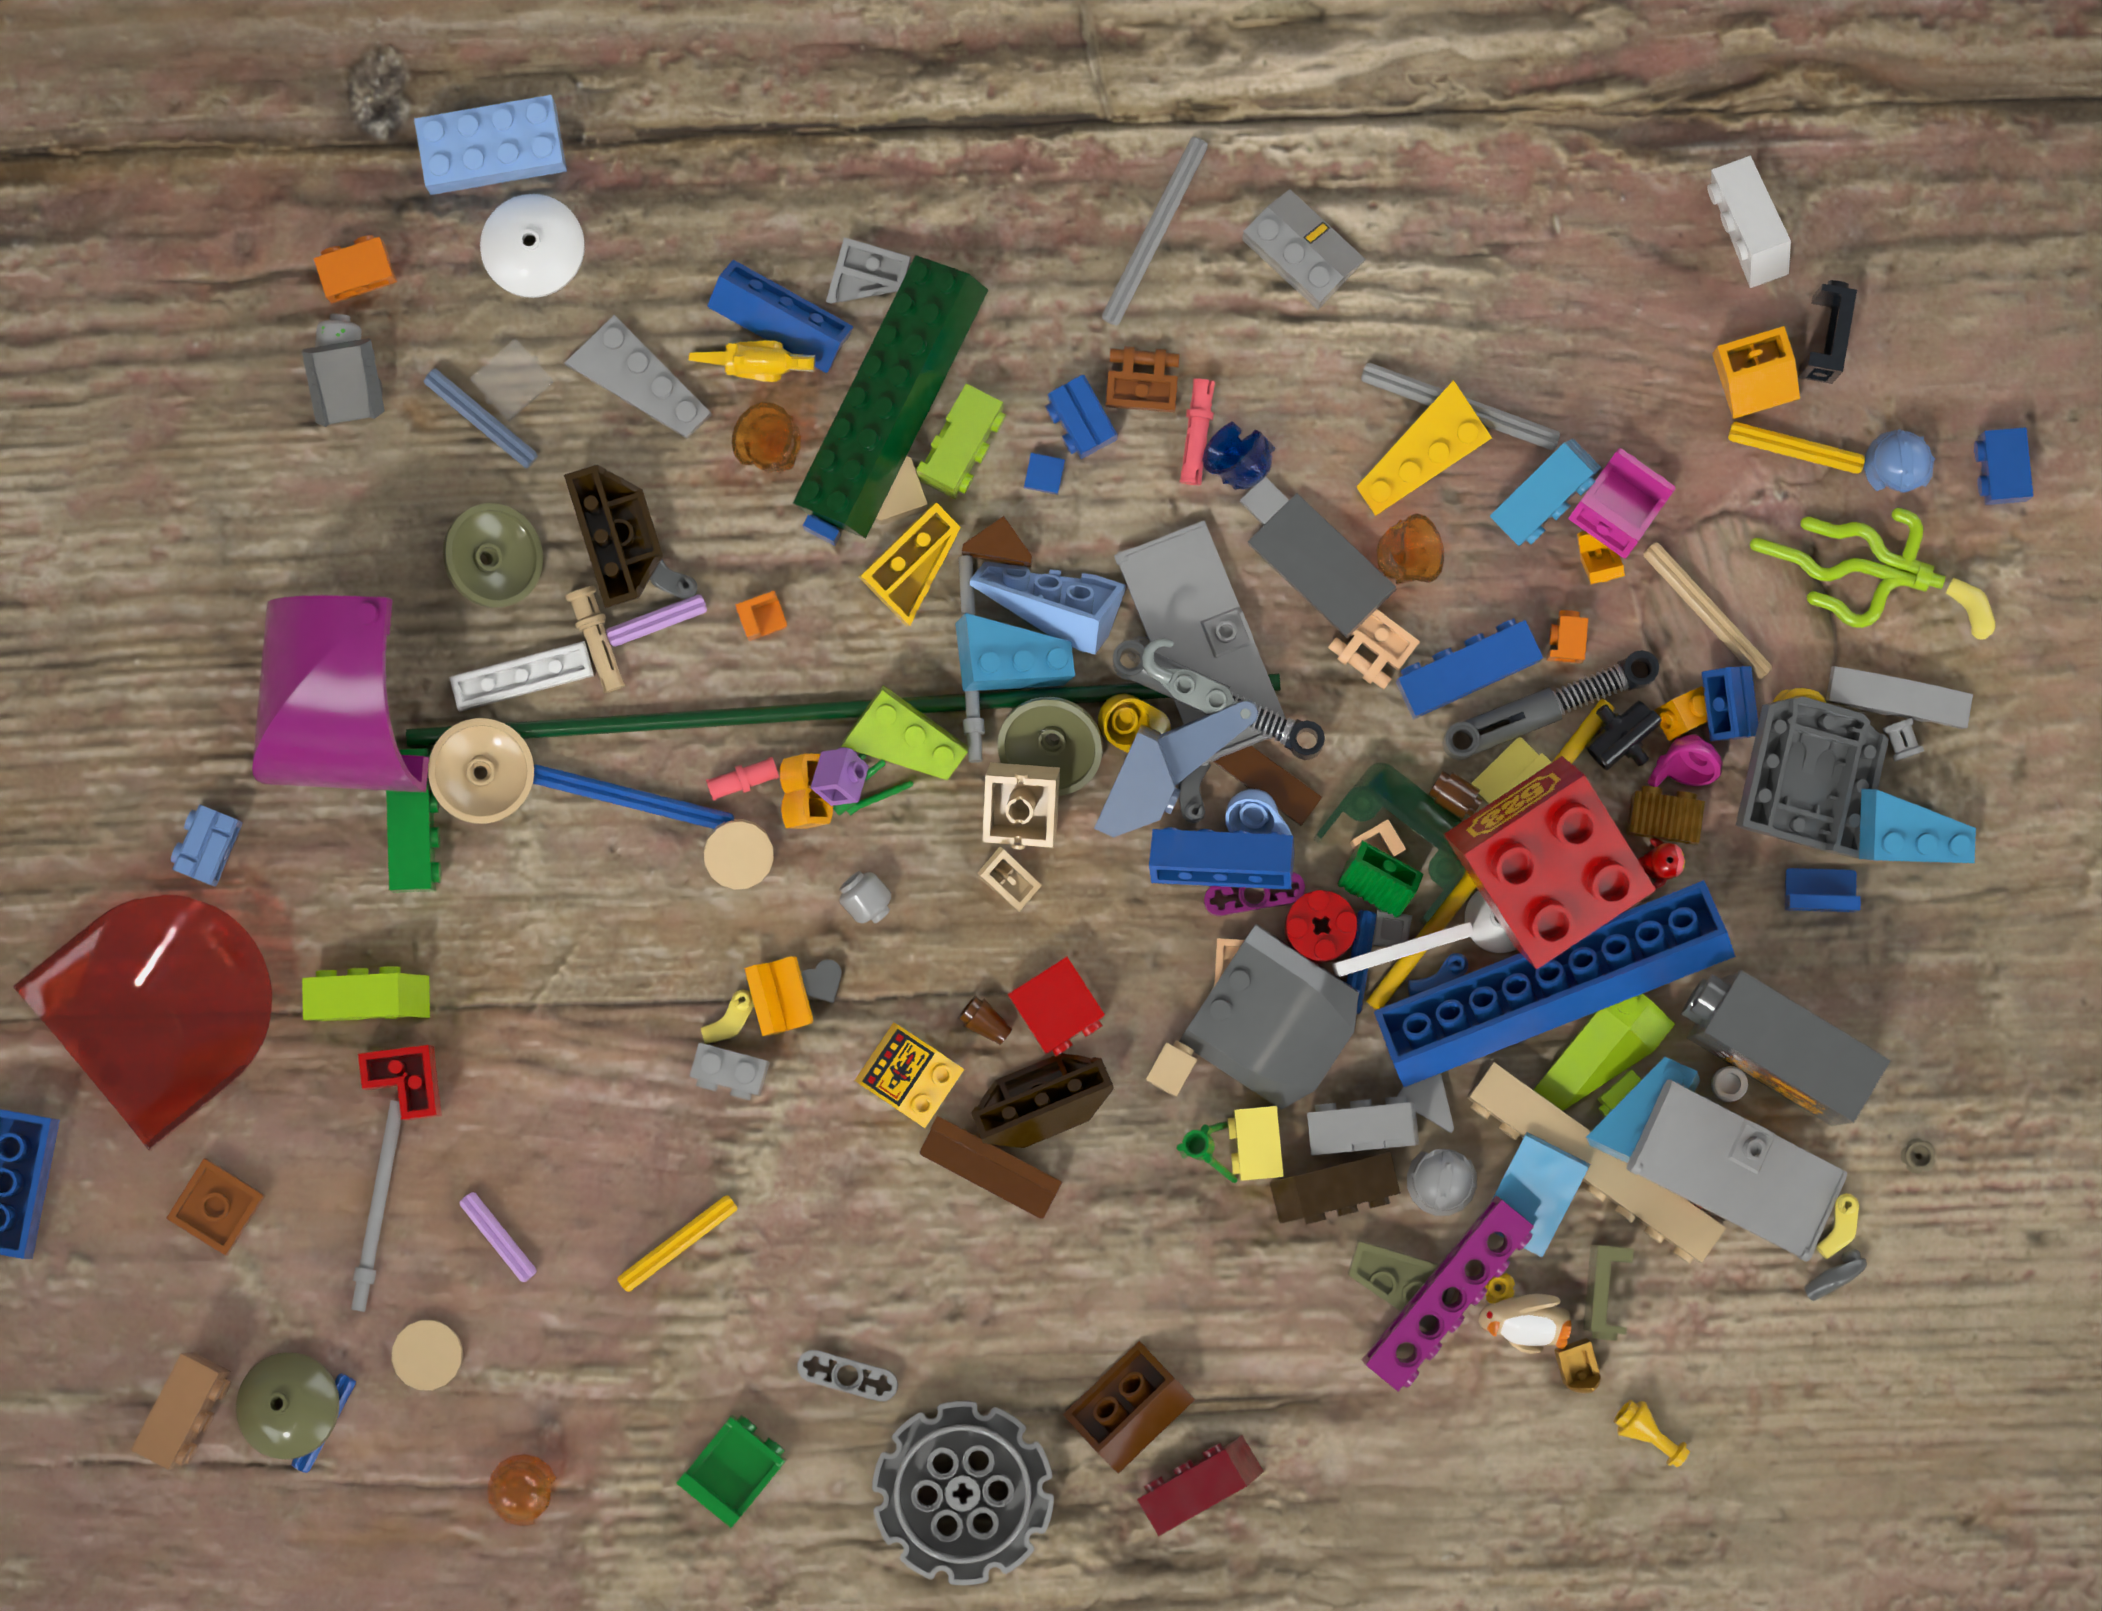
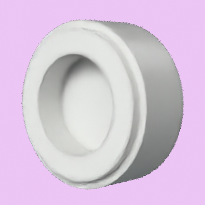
M1727 1066L1715 1072L1711 1080V1088L1718 1099L1732 1102L1744 1096L1748 1088V1081L1742 1070L1737 1067Z

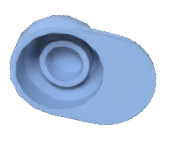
M1260 789L1240 791L1231 798L1227 805L1226 826L1231 833L1243 830L1253 834L1280 832L1285 835H1292L1290 828L1278 813L1274 799L1265 791Z

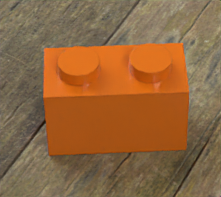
M373 235L360 237L354 240V245L343 249L340 246L329 247L320 252L321 256L313 258L325 296L331 304L397 283L385 243L380 236L376 238Z

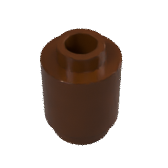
M1442 771L1428 794L1435 798L1434 802L1460 819H1463L1466 814L1472 816L1483 800L1478 797L1479 788L1453 772L1449 775L1445 771Z

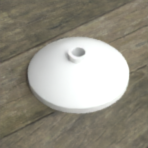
M540 194L520 195L498 206L487 219L480 240L482 261L490 277L504 290L517 296L529 298L547 296L565 287L577 274L583 261L585 249L582 228L571 210L560 201ZM529 235L536 237V242L532 246L524 245V239Z

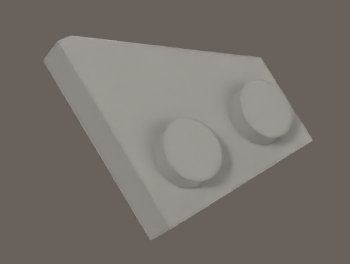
M844 237L826 302L833 304L897 292L909 269L912 257Z

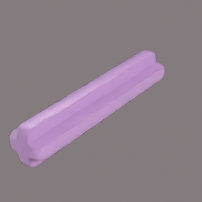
M697 594L610 627L606 630V634L610 644L616 647L701 615L707 611V607L703 597Z
M474 1192L466 1195L459 1202L460 1206L518 1279L525 1282L533 1277L537 1272L534 1265L478 1195Z

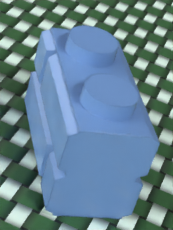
M199 804L197 811L191 810L186 819L184 829L188 830L184 842H178L172 852L170 861L175 863L172 870L216 887L243 822Z

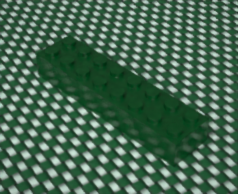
M915 255L793 501V504L798 508L835 527L866 539L988 292V289L969 273Z

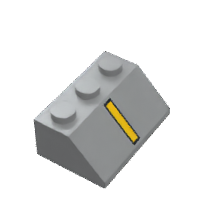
M1290 189L1268 205L1243 231L1242 240L1317 310L1366 260Z

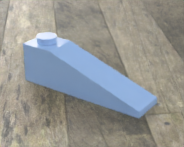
M985 561L970 579L972 587L1044 633L1070 641L1073 648L1094 655L1109 637L1126 588L1125 584L1094 574L1082 573L1081 579L1061 576V570L1049 569V574L1030 573L1026 566Z

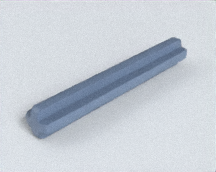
M433 369L427 374L424 383L523 467L528 468L535 462L538 455L532 448L440 371Z

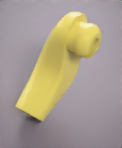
M1953 578L1946 594L1966 609L1972 627V635L1979 640L1986 639L1994 632L1996 624L1987 596L1981 589Z
M739 990L735 992L725 1015L720 1020L700 1028L705 1044L730 1039L740 1033L754 1008L750 991Z
M1842 1194L1836 1199L1834 1227L1830 1234L1817 1244V1250L1826 1260L1847 1246L1855 1237L1859 1203L1851 1194Z

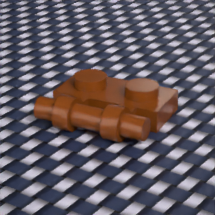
M1124 346V349L1110 348L1109 362L1123 363V370H1108L1106 407L1175 413L1178 376L1164 375L1165 367L1179 368L1180 354L1166 353V349H1156L1155 352L1138 351L1135 350V347ZM1133 364L1153 365L1154 374L1133 372Z

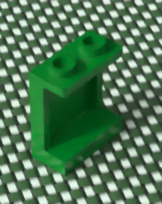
M733 1415L728 1418L724 1426L676 1483L730 1528L734 1527L787 1461L782 1456L785 1449L770 1437L764 1441L754 1432L758 1427L743 1415L738 1419Z

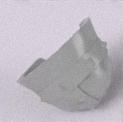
M1437 1149L1430 1153L1421 1151L1413 1159L1407 1172V1189L1412 1201L1421 1210L1435 1216H1450L1463 1210L1472 1201L1477 1189V1172L1471 1160H1467L1463 1154L1454 1150Z

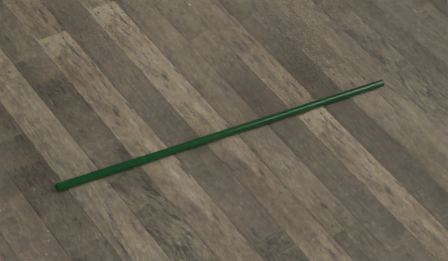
M1268 674L1274 691H1281L1280 674ZM1137 682L979 692L980 710L1016 708L1028 700L1039 697L1062 698L1075 704L1106 702L1112 696L1119 694L1133 695L1141 700L1170 697ZM965 693L901 697L923 714L966 711ZM872 699L507 722L504 724L513 728L523 739L845 719L859 718ZM452 726L406 729L407 746L435 745L438 739Z

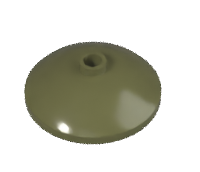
M484 503L465 510L452 522L444 540L443 560L449 579L465 598L480 606L502 608L523 600L535 588L542 572L543 551L536 530L521 513L502 504ZM481 554H484L487 557V565H484L481 562Z
M1039 697L1020 704L1006 717L998 736V754L1001 763L1059 767V796L1081 789L1094 777L1101 763L1103 741L1097 724L1080 706L1062 698ZM1048 734H1056L1059 740L1053 741L1049 739Z
M293 1352L274 1354L257 1363L241 1383L236 1400L238 1425L247 1442L260 1453L276 1459H297L317 1450L332 1433L339 1414V1394L332 1375L314 1358ZM281 1398L283 1400V1407L277 1411L275 1401Z

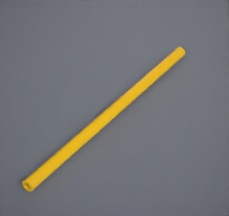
M1601 698L1553 761L1563 756L1573 764L1584 750L1585 745L1591 741L1601 728L1603 721L1596 714V711L1605 704L1608 705L1612 712L1615 708ZM1468 872L1463 875L1414 939L1445 929L1476 889V885ZM1427 950L1399 958L1366 1002L1375 1010L1383 1008Z

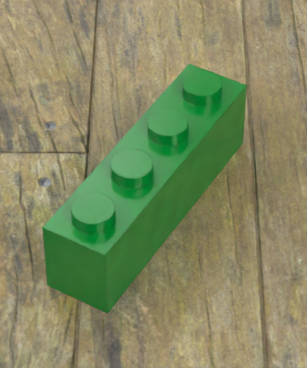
M429 749L399 750L400 755L426 756L429 758L431 755ZM427 776L426 793L386 790L389 891L393 893L436 891V883H441L440 862H435V848H440L439 827H434V813H439V803L432 793Z

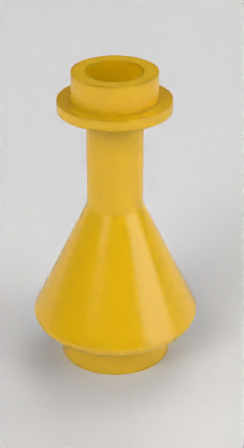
M1629 1400L1617 1412L1614 1423L1618 1425V1435L1652 1443L1669 1456L1666 1462L1668 1466L1674 1465L1679 1467L1689 1456L1690 1450L1686 1448L1687 1444L1685 1442L1676 1445L1660 1432L1645 1401L1635 1403Z

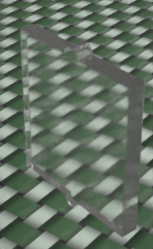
M516 338L470 378L486 396L485 401L487 404H493L508 422L554 382L538 364V358L536 356L532 357Z

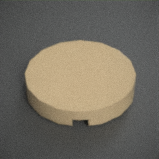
M734 819V821L724 822L716 826L708 835L703 849L705 867L710 876L721 886L734 890L748 889L760 883L770 872L774 860L773 845L766 831L756 823L745 819Z
M420 1320L408 1325L398 1334L392 1347V1364L396 1374L406 1385L417 1390H435L447 1385L457 1375L463 1363V1347L458 1335L449 1326L437 1320Z

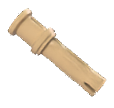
M589 586L571 592L565 597L568 602L572 603L578 620L575 623L576 628L584 633L603 687V692L609 693L625 687V683L619 672L603 626L606 623V617L604 613H600L594 593L596 588L595 586Z

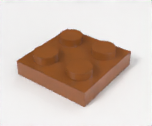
M204 1158L166 1219L223 1255L228 1256L266 1195L207 1158Z

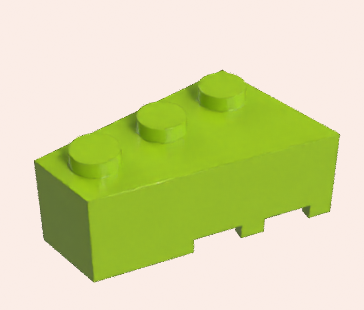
M966 383L947 415V421L939 436L936 435L932 441V449L925 462L921 461L916 469L919 481L955 500L959 492L965 494L974 478V475L970 474L975 462L982 463L990 448L986 441L991 431L998 433L1006 418V414L1002 412L1004 409L1003 402Z

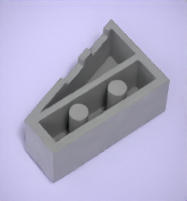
M1406 1096L1385 1098L1386 1105L1372 1106L1371 1099L1350 1101L1351 1108L1337 1110L1336 1103L1315 1105V1112L1307 1113L1311 1155L1419 1145L1415 1102L1407 1103Z

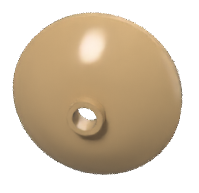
M476 718L465 720L452 726L438 739L429 758L428 779L434 797L449 814L469 823L487 824L510 816L524 803L533 784L534 762L528 745L513 728L493 719ZM484 767L487 771L486 778L477 779L474 776L475 768Z

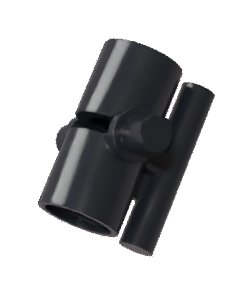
M1640 700L1635 702L1621 715L1613 713L1607 704L1600 707L1596 714L1603 721L1601 726L1604 730L1585 745L1592 758L1606 771L1623 756L1631 757L1638 766L1645 764L1649 757L1642 749L1644 745L1641 741L1660 725L1662 721L1660 716L1655 711H1651Z

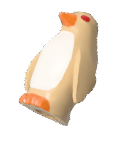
M1536 1293L1512 1297L1486 1305L1481 1310L1478 1321L1482 1329L1491 1333L1492 1336L1499 1334L1521 1352L1530 1354L1539 1353L1544 1349L1543 1346L1555 1345L1559 1349H1564L1568 1338H1570L1572 1328L1569 1310L1556 1306L1560 1304L1559 1298Z

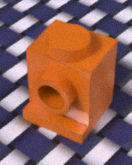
M1559 611L1557 624H1551L1549 645H1555V650H1550L1547 653V661L1583 663L1586 654L1588 618L1580 617V612Z

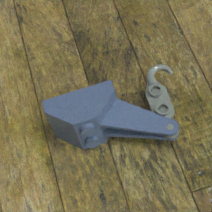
M1156 639L1147 645L1142 656L1143 667L1147 674L1158 680L1174 698L1208 713V715L1163 734L1141 724L1094 829L1112 837L1159 821L1164 812L1171 814L1181 791L1175 788V786L1247 727L1252 725L1258 717V707L1253 701L1247 699L1241 701L1234 700L1230 689L1225 685L1190 669L1163 668L1157 665L1154 661V653L1159 647H1172L1174 642L1169 639Z

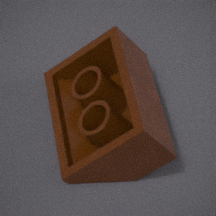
M1139 1341L1082 1395L1063 1416L1119 1474L1195 1399Z

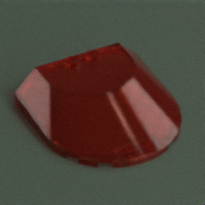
M161 894V896L136 898L108 910L13 986L114 1106L148 1151L154 1149L233 1084L247 1070L264 1043L272 1014L273 996L269 971L263 955L249 933L235 919L216 906L180 895Z

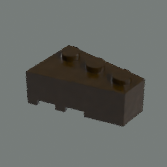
M1390 1152L1269 1182L1280 1224L1304 1218L1307 1225L1326 1220V1212L1336 1210L1339 1217L1359 1212L1357 1204L1368 1202L1369 1207L1374 1208L1390 1204L1389 1196L1401 1194Z

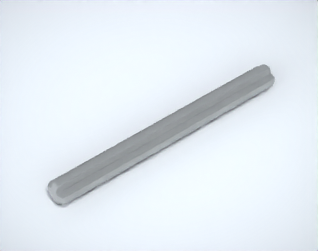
M1197 137L1190 139L1102 314V319L1107 323L1116 326L1120 323L1207 150L1208 144Z
M1372 363L1365 365L1361 380L1365 383L1429 406L1444 391L1441 388ZM1466 398L1484 426L1550 450L1556 448L1560 438L1559 431Z

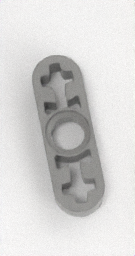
M819 1350L807 1351L798 1360V1372L808 1382L876 1401L891 1399L898 1389L896 1376L887 1369ZM813 1356L819 1357V1364L830 1367V1359L837 1361L832 1370V1382L824 1380L828 1374L825 1372L817 1371L814 1376L808 1375L809 1369L804 1367L805 1360L811 1361ZM851 1365L857 1370L858 1379L854 1385L844 1386L839 1382L837 1374L842 1366ZM864 1369L871 1371V1374L868 1376L870 1379L879 1380L881 1375L887 1376V1383L892 1385L891 1391L885 1390L883 1395L876 1394L877 1388L866 1384V1392L858 1390L864 1380Z

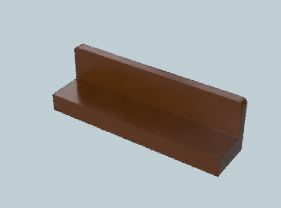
M939 1116L936 1117L931 1131L919 1152L921 1156L1040 1219L1045 1217L1063 1183L992 1144H984L979 1137Z

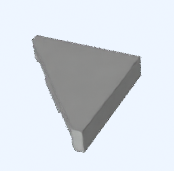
M1441 1073L1405 1088L1402 1086L1396 1097L1406 1096L1407 1103L1415 1102L1418 1114L1449 1133L1453 1132L1454 1125Z

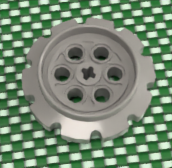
M974 1401L942 1403L938 1405V1415L934 1419H929L923 1412H919L907 1420L892 1435V1440L897 1445L896 1451L894 1453L882 1452L880 1454L874 1472L872 1490L881 1493L884 1497V1502L874 1508V1515L887 1544L901 1543L904 1551L900 1555V1560L915 1572L933 1579L938 1571H945L949 1576L950 1584H980L989 1580L988 1571L992 1567H998L1002 1573L1007 1574L1022 1564L1034 1551V1545L1030 1542L1029 1537L1034 1532L1044 1534L1052 1514L1054 1496L1051 1493L1044 1492L1042 1489V1484L1052 1478V1471L1041 1444L1038 1441L1030 1444L1023 1441L1022 1435L1026 1430V1426L1013 1415L997 1407H993L989 1414L981 1415L977 1410V1403ZM977 1450L984 1451L989 1457V1465L983 1470L973 1469L969 1464V1456L972 1452ZM946 1453L952 1457L953 1468L949 1472L941 1473L934 1468L933 1459L937 1454ZM1001 1480L1008 1485L1009 1494L1006 1498L995 1500L990 1496L988 1488L993 1481ZM959 1483H966L967 1489H973V1495L968 1496L967 1502H961L959 1496L953 1495V1491L958 1490ZM930 1485L936 1489L938 1498L935 1503L924 1505L919 1501L917 1494L922 1486ZM979 1513H987L993 1519V1527L987 1532H979L973 1526V1518ZM944 1515L954 1517L958 1525L957 1530L950 1535L941 1533L937 1526L940 1517Z

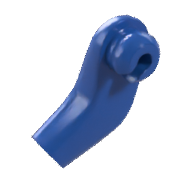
M1460 953L1451 954L1433 976L1408 980L1409 997L1463 976L1468 970L1467 958Z

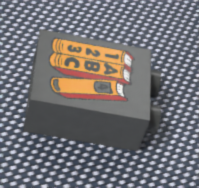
M1742 970L1722 979L1713 974L1708 980L1702 978L1681 1012V1015L1695 1022L1687 1039L1733 1067L1739 1068L1746 1075L1831 1126L1855 1122L1891 1062L1888 1058Z

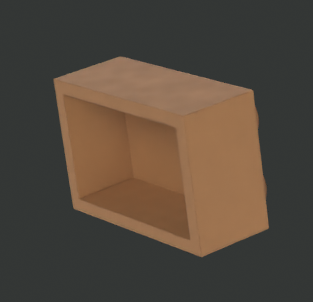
M195 1352L181 1353L131 1451L168 1470L182 1467L184 1463L189 1464L198 1448V1445L194 1443L200 1431L206 1432L214 1418L215 1413L211 1412L215 1401L217 1399L222 1400L229 1390L231 1381L227 1380L231 1371Z

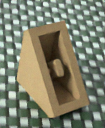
M906 456L875 519L876 523L882 526L928 509L914 464L908 456Z
M1002 847L996 850L977 873L984 883L1019 912L1042 886Z

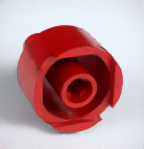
M1316 890L1301 896L1290 908L1285 921V935L1288 944L1298 953L1316 963L1330 962L1342 956L1353 943L1357 931V919L1351 905L1340 895L1325 890ZM1325 919L1328 922L1326 928L1329 930V933L1321 932L1319 935H1316L1313 932L1315 925L1312 923V920L1321 921Z

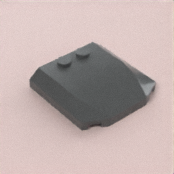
M1796 696L1762 705L1735 826L1832 854L1859 858L1861 789L1878 790L1889 739L1884 734H1879L1870 725L1871 721L1863 713L1807 697Z
M1255 924L1179 1042L1190 1047L1196 1054L1282 1110L1317 1089L1355 1031L1359 991L1316 962L1304 957L1293 947L1258 924Z

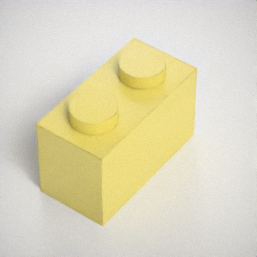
M1277 1106L1234 1110V1117L1227 1118L1229 1139H1236L1237 1153H1231L1232 1173L1239 1174L1240 1181L1284 1177Z

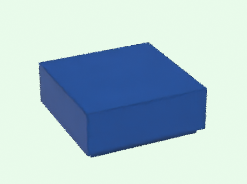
M1031 453L1024 488L1058 495L1065 459Z
M812 514L807 516L803 524L805 531L833 546H836L841 537L838 528Z

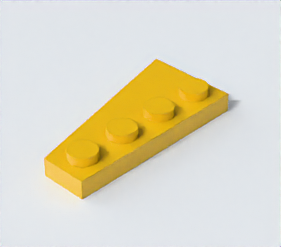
M1454 380L1356 486L1375 516L1492 439Z

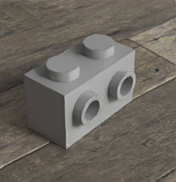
M698 1043L689 1077L697 1079L696 1086L716 1091L718 1085L731 1088V1096L751 1100L752 1094L761 1096L770 1062Z

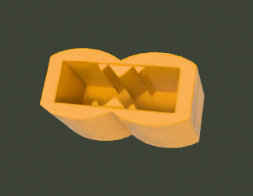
M805 753L782 760L780 782L785 794L782 799L781 813L786 828L809 829L827 825L831 822L833 806L810 788L820 754Z

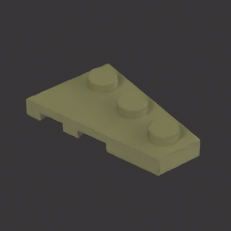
M1358 1240L1348 1275L1399 1311H1402L1440 1264ZM1449 1287L1443 1291V1303L1451 1304L1456 1287ZM1431 1314L1423 1316L1420 1319L1419 1325L1428 1331L1432 1330L1436 1325V1316Z

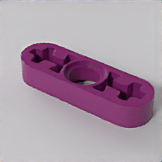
M1293 872L1292 883H1297L1299 889L1293 892V897H1287L1286 892H1279L1274 894L1277 901L1270 902V889L1263 888L1264 899L1258 904L1247 902L1244 897L1246 887H1239L1238 898L1243 907L1235 908V901L1225 903L1223 910H1218L1217 905H1211L1210 899L1215 897V891H1221L1223 896L1234 895L1232 887L1211 886L1205 893L1204 906L1210 914L1221 917L1293 904L1303 896L1305 883L1299 874Z

